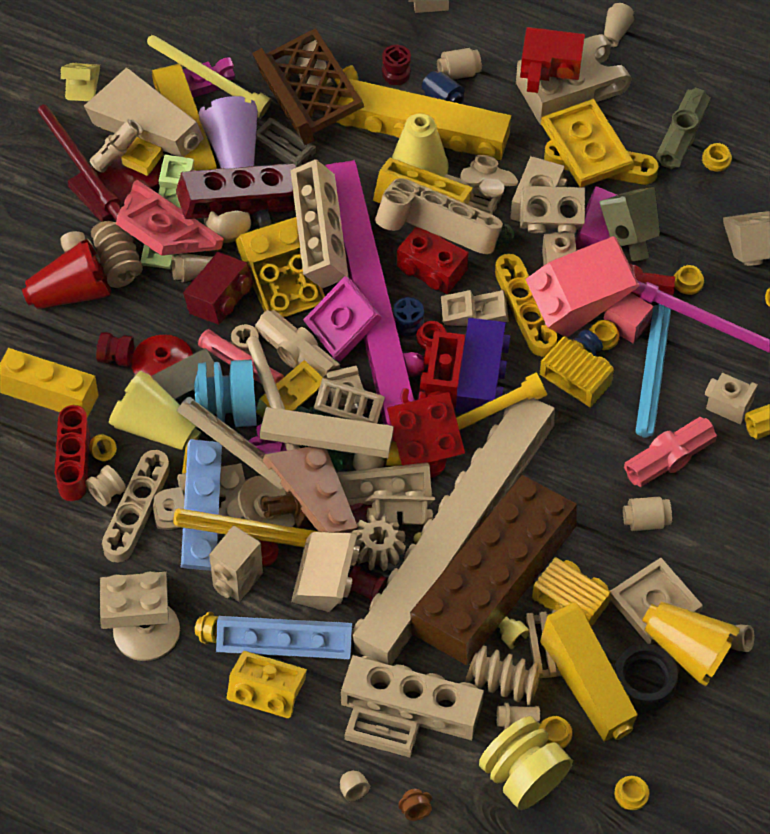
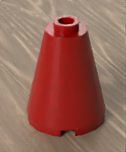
M89 239L80 241L25 281L26 287L22 289V292L29 306L34 304L36 309L106 298L112 295L101 263L99 264L95 256L97 253Z

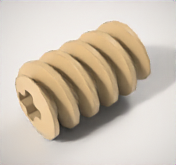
M112 221L100 222L93 226L91 237L97 248V254L100 258L107 283L114 288L130 284L143 270L132 235Z
M483 645L472 659L465 682L470 683L475 677V686L481 689L488 681V692L494 693L501 686V696L507 697L514 690V700L517 702L527 694V705L530 706L540 680L538 663H534L529 670H526L525 659L522 658L514 666L511 654H508L502 662L500 661L499 650H495L491 657H487V646Z

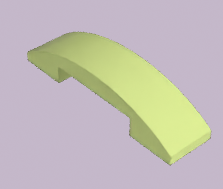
M164 155L159 177L160 188L158 194L181 209L176 188L181 172L194 170V159ZM144 244L140 262L143 266L171 269L172 256H176V254L161 256Z

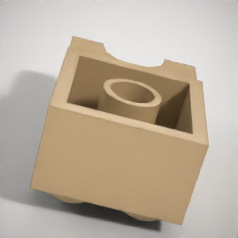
M599 34L584 39L579 80L550 77L549 81L540 80L538 93L527 92L528 78H520L521 60L518 61L516 84L540 125L541 117L591 99L598 102L619 95L628 89L632 79L624 66L607 67L601 65L609 57L611 44L605 35Z

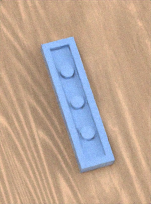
M189 440L187 446L184 509L219 514L222 445L220 443ZM183 527L181 568L211 571L209 554L217 546L218 533Z
M218 616L216 652L242 653L244 650L263 655L350 659L352 623Z

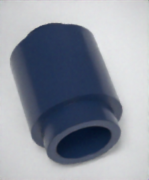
M432 71L424 78L422 90L425 91L426 96L459 104L463 103L464 88L443 72Z

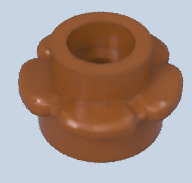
M411 789L403 795L398 806L399 809H402V813L405 814L408 820H421L432 811L430 804L432 797L428 792H422L420 789Z

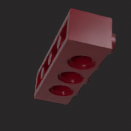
M275 164L181 172L176 194L184 218H208L210 212H215L219 216L235 210L254 214L266 208H269L270 212L296 211L291 170L296 168V165Z

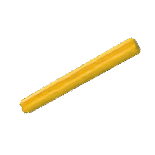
M180 508L175 510L173 524L177 527L227 534L235 526L257 540L299 547L305 546L306 539L312 532H318Z

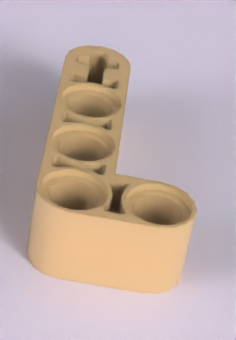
M403 178L395 179L384 191L375 219L380 227L393 231L401 229L405 222H408L482 254H490L494 251L503 225L499 218Z

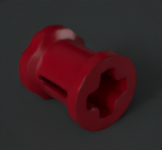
M356 565L349 575L352 578L349 594L355 592L370 599L371 603L376 594H382L385 590L387 578L384 576L378 578L363 571L362 566Z

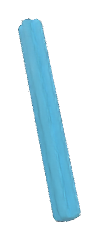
M661 304L653 307L635 431L637 435L643 438L653 436L655 432L671 309Z

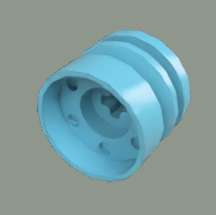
M252 359L231 361L229 375L225 376L222 374L219 362H214V376L210 377L207 376L206 362L198 363V371L194 381L195 401L213 415L217 414V418L224 423L225 414L232 413L236 427L257 426Z

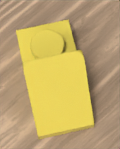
M70 63L61 67V79H66L65 97L67 100L90 101L95 96L100 65Z

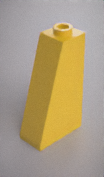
M575 601L548 615L540 643L555 662L556 668L603 741L605 742L612 737H615L616 740L625 737L633 730L632 726L638 714L579 604Z

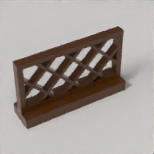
M316 28L266 54L262 48L252 53L260 74L304 146L315 141L313 133L365 107L362 99ZM314 40L317 42L314 51L302 50L304 45ZM285 55L291 56L288 64L276 63L275 61ZM299 57L310 59L307 67L296 66ZM317 60L329 61L325 69L314 68ZM291 73L303 74L299 83L288 81ZM310 75L321 77L318 85L307 84ZM329 78L340 79L337 88L326 86ZM303 91L314 93L311 101L299 100ZM322 94L333 95L330 104L318 102ZM341 96L354 100L345 106L337 105ZM314 110L326 111L324 117L314 122L311 119Z

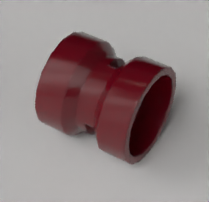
M402 45L388 46L382 54V77L385 82L391 85H402L409 80L411 75V53L408 48Z
M101 332L96 351L97 362L108 364L110 361H116L119 366L129 367L134 353V337L123 335L118 338L114 337L112 333Z

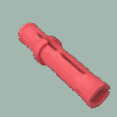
M210 329L205 330L199 338V347L206 348L229 365L234 360L252 359L251 355L221 338ZM252 359L253 378L255 381L261 383L260 377L258 375L257 369ZM270 368L275 384H277L284 378V375Z

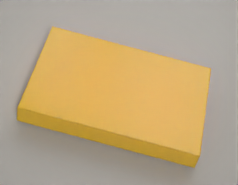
M594 99L541 117V125L580 188L633 169L634 161Z

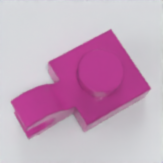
M230 57L219 60L214 67H211L209 61L202 63L228 80L235 78L233 72L234 65ZM183 69L193 98L219 90V87L191 70Z

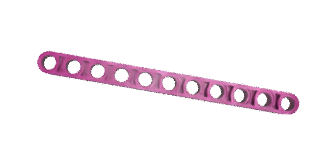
M355 160L327 164L325 167L335 174L348 276L383 317L363 339L376 394L385 396L381 409L383 423L390 426L387 407L402 404L400 394L403 388L409 389L408 400L414 401Z

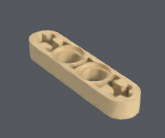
M150 450L143 454L102 540L105 557L112 562H123L131 556L152 512L153 503L155 502L154 496L162 490L169 475L168 457L160 450ZM156 462H159V463H160V467H155V469H154V471H153V473H152V478H153V479L149 478V476H150V467H149V465H150V466H154V464H155ZM144 486L151 489V494L146 498H138L134 495V491ZM127 513H135L139 516V520L132 525L122 523L121 518ZM120 532L123 533V547L112 550V545H117L119 542Z

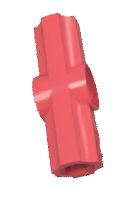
M702 417L695 419L674 433L670 430L663 432L654 439L648 449L625 462L624 469L628 479L634 486L642 487L666 471L670 473L679 471L689 462L694 454L714 443L717 434L711 422L707 418L704 419Z

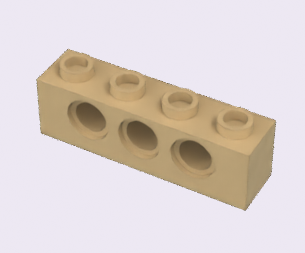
M316 159L292 169L291 178L303 275L323 289L338 283L344 276L348 277L335 174Z
M353 655L341 689V705L350 708L357 705L420 722V727L472 741L483 703L484 690L478 689L475 685L467 682L458 684L447 681L438 674L429 673L425 675L417 673L404 665L391 666L380 663L379 660L371 656L358 657ZM381 682L387 684L388 687L380 690L374 688L373 685ZM410 691L418 692L421 696L418 698H409L405 694ZM442 700H449L454 705L450 707H442L438 704V702Z

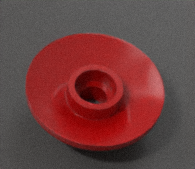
M152 336L136 347L132 355V369L135 376L139 371L152 376L193 355V352L185 341L176 336Z

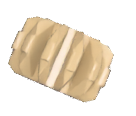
M371 514L368 517V523L360 520L357 523V530L351 532L357 535L355 545L360 547L357 558L358 565L367 561L369 562L368 568L370 571L374 569L375 565H379L385 571L388 562L396 566L399 562V555L405 552L406 546L403 543L405 541L404 531H398L399 524L397 521L388 524L386 514L382 516L381 521H377Z

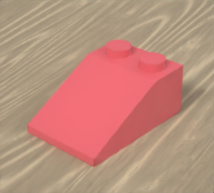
M614 236L550 261L526 278L547 328L566 337H569L640 286L617 238Z

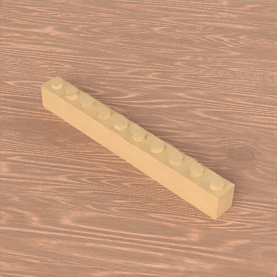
M526 398L505 409L500 424H495L491 428L487 443L483 448L479 447L475 451L469 469L459 474L453 492L450 496L445 495L441 500L435 518L433 520L429 519L425 523L421 532V538L417 544L413 543L407 549L401 567L399 569L395 568L391 572L387 581V587L383 593L375 595L370 604V611L365 619L361 618L355 624L352 636L356 652L363 656L374 657L380 663L393 664L412 636L410 612L516 483L554 427V407L535 398L531 400Z

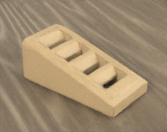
M322 378L314 409L349 420L377 424L385 396ZM330 388L336 389L332 406H326ZM347 392L349 394L343 411L338 409L342 393ZM355 395H357L361 399L357 413L353 414L350 412ZM367 400H374L369 418L363 417Z

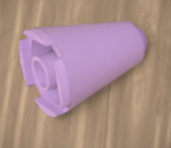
M232 96L211 101L212 107L207 110L203 106L199 111V120L220 168L254 166L258 115L255 101L251 100L250 104L245 102V97Z

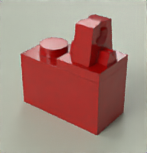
M526 27L520 78H528L527 92L538 93L540 80L549 81L550 77L579 80L585 34Z

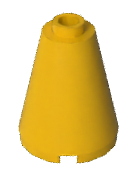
M663 601L660 602L658 607L651 604L642 619L647 624L644 631L705 687L710 680L705 675L713 677L732 645L733 638L729 636L730 633L737 636L740 628L735 625Z

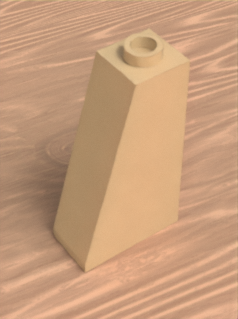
M127 67L84 105L94 125L116 133L128 118L133 119L142 128V133L137 137L161 147L163 151L178 157L187 155L204 139L194 119Z

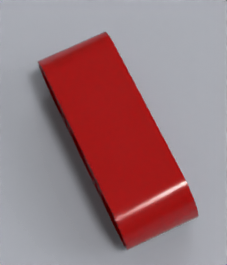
M77 405L63 408L58 416L55 478L60 496L67 501L79 500L86 494L87 490L85 481L88 479L90 430L86 411ZM73 424H79L78 426H75V427H69V426H71V425H73ZM77 451L75 454H68L69 452ZM69 479H77L74 482H66Z

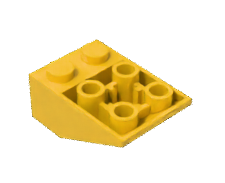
M296 217L241 234L235 242L241 259L248 263L253 281L252 286L264 312L275 310L282 317H287L315 308L325 297L323 289L303 275Z

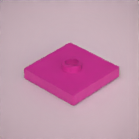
M344 276L303 320L332 357L340 362L383 317L353 281Z

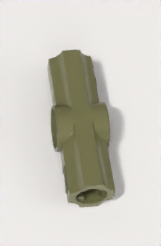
M696 87L692 90H687L678 110L673 114L671 125L656 154V160L663 167L669 169L680 167L689 146L693 144L697 129L711 101V97L705 93V90Z

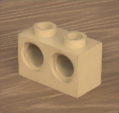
M524 186L521 190L520 228H528L530 233H544L546 229H558V233H576V230H580L585 224V188ZM533 204L542 206L545 215L542 217L534 216L530 212V206ZM563 205L571 206L575 216L572 218L564 217L560 212V207Z
M235 526L228 531L209 554L213 586L220 595L226 598L232 597L240 602L263 574L261 543Z

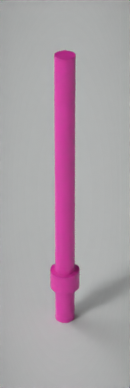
M638 281L640 286L632 291L641 295L640 298L644 301L659 303L770 353V339L658 290L659 286L650 282L644 284Z

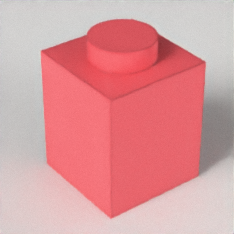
M630 293L604 311V320L612 322L618 329L619 335L634 344L650 325L654 306Z

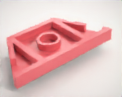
M139 180L134 181L132 190L127 195L124 206L121 207L116 221V225L161 256L219 250L222 248L224 241L223 237L198 220L185 219L180 208Z

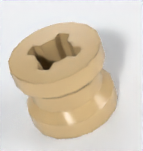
M108 465L100 470V474L97 477L91 476L85 481L92 496L103 506L108 505L115 494L121 495L126 490L121 477Z

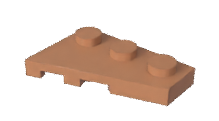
M309 446L265 454L263 463L269 470L273 469L281 479L280 484L287 493L291 491L300 502L302 512L318 532L351 533L353 530H357V523L327 449Z

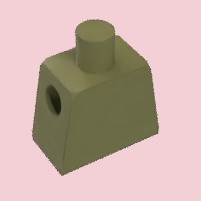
M655 188L628 191L599 201L609 236L616 237L620 246L628 245L631 261L649 258L646 241L659 236L660 233Z

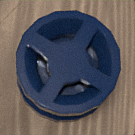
M411 297L402 298L395 303L393 315L397 333L403 336L416 335L418 329L424 324L423 304Z

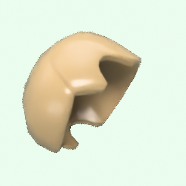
M235 210L219 216L215 212H210L209 217L204 218L205 226L223 237V243L235 242L239 235L247 233L251 227L250 215L248 212Z

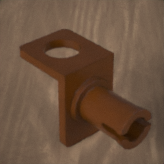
M286 491V495L262 498V511L268 510V512H264L266 518L292 514L297 528L314 527L302 512V505L291 491L288 493Z

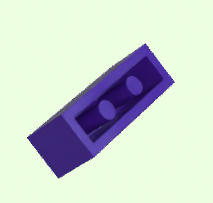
M468 318L457 391L456 413L465 414L502 396L503 387H498V379L505 380L507 361H503L501 358L502 353H508L510 335L505 334L506 322Z

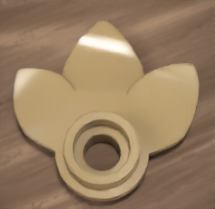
M488 155L476 156L475 160L471 162L470 167L463 169L460 175V180L464 185L478 186L482 194L492 198L502 196L504 186L518 185L515 175L510 171L498 168V161Z

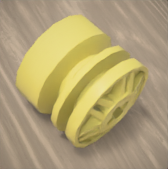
M532 716L524 717L505 729L487 747L479 762V766L486 773H491L490 778L498 784L506 781L503 793L520 810L533 806L547 796L564 779L573 763V760L557 743L553 742L545 745L549 734L544 729H539L540 724Z

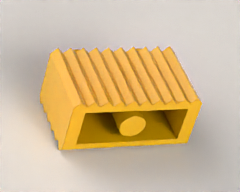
M563 336L542 359L539 375L588 407H592L597 399L603 395L604 391L610 387L614 368L605 358L588 353L580 342L568 340L566 336Z
M555 557L535 582L532 598L534 601H538L539 604H543L545 608H549L550 611L560 610L577 601L592 627L608 606L611 591L608 590L607 585L602 580L595 577L590 579L582 574L575 563L569 560L563 562Z

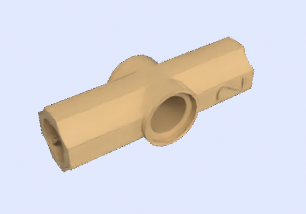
M275 310L264 312L255 324L258 334L277 349L280 358L288 366L295 368L305 360L325 379L326 373L340 370V364L318 347L316 339L307 329L303 327L297 329Z

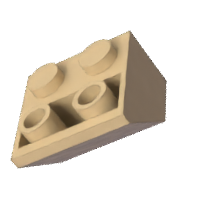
M312 532L305 542L291 602L330 612L337 604H341L343 597H348L352 585V578L348 577L350 566L356 564L360 549L359 546L355 545L356 534Z

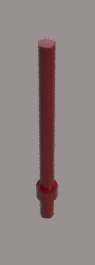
M46 104L39 106L38 113L99 196V203L103 209L111 213L117 221L118 213L121 209L119 198L113 191L108 190Z

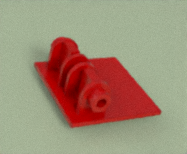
M440 391L429 393L428 397L387 407L391 426H394L393 433L402 465L429 463L465 454L450 392L440 394Z

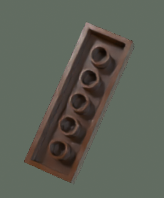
M521 475L410 612L412 634L461 663L468 665L475 653H478L576 528L577 504Z

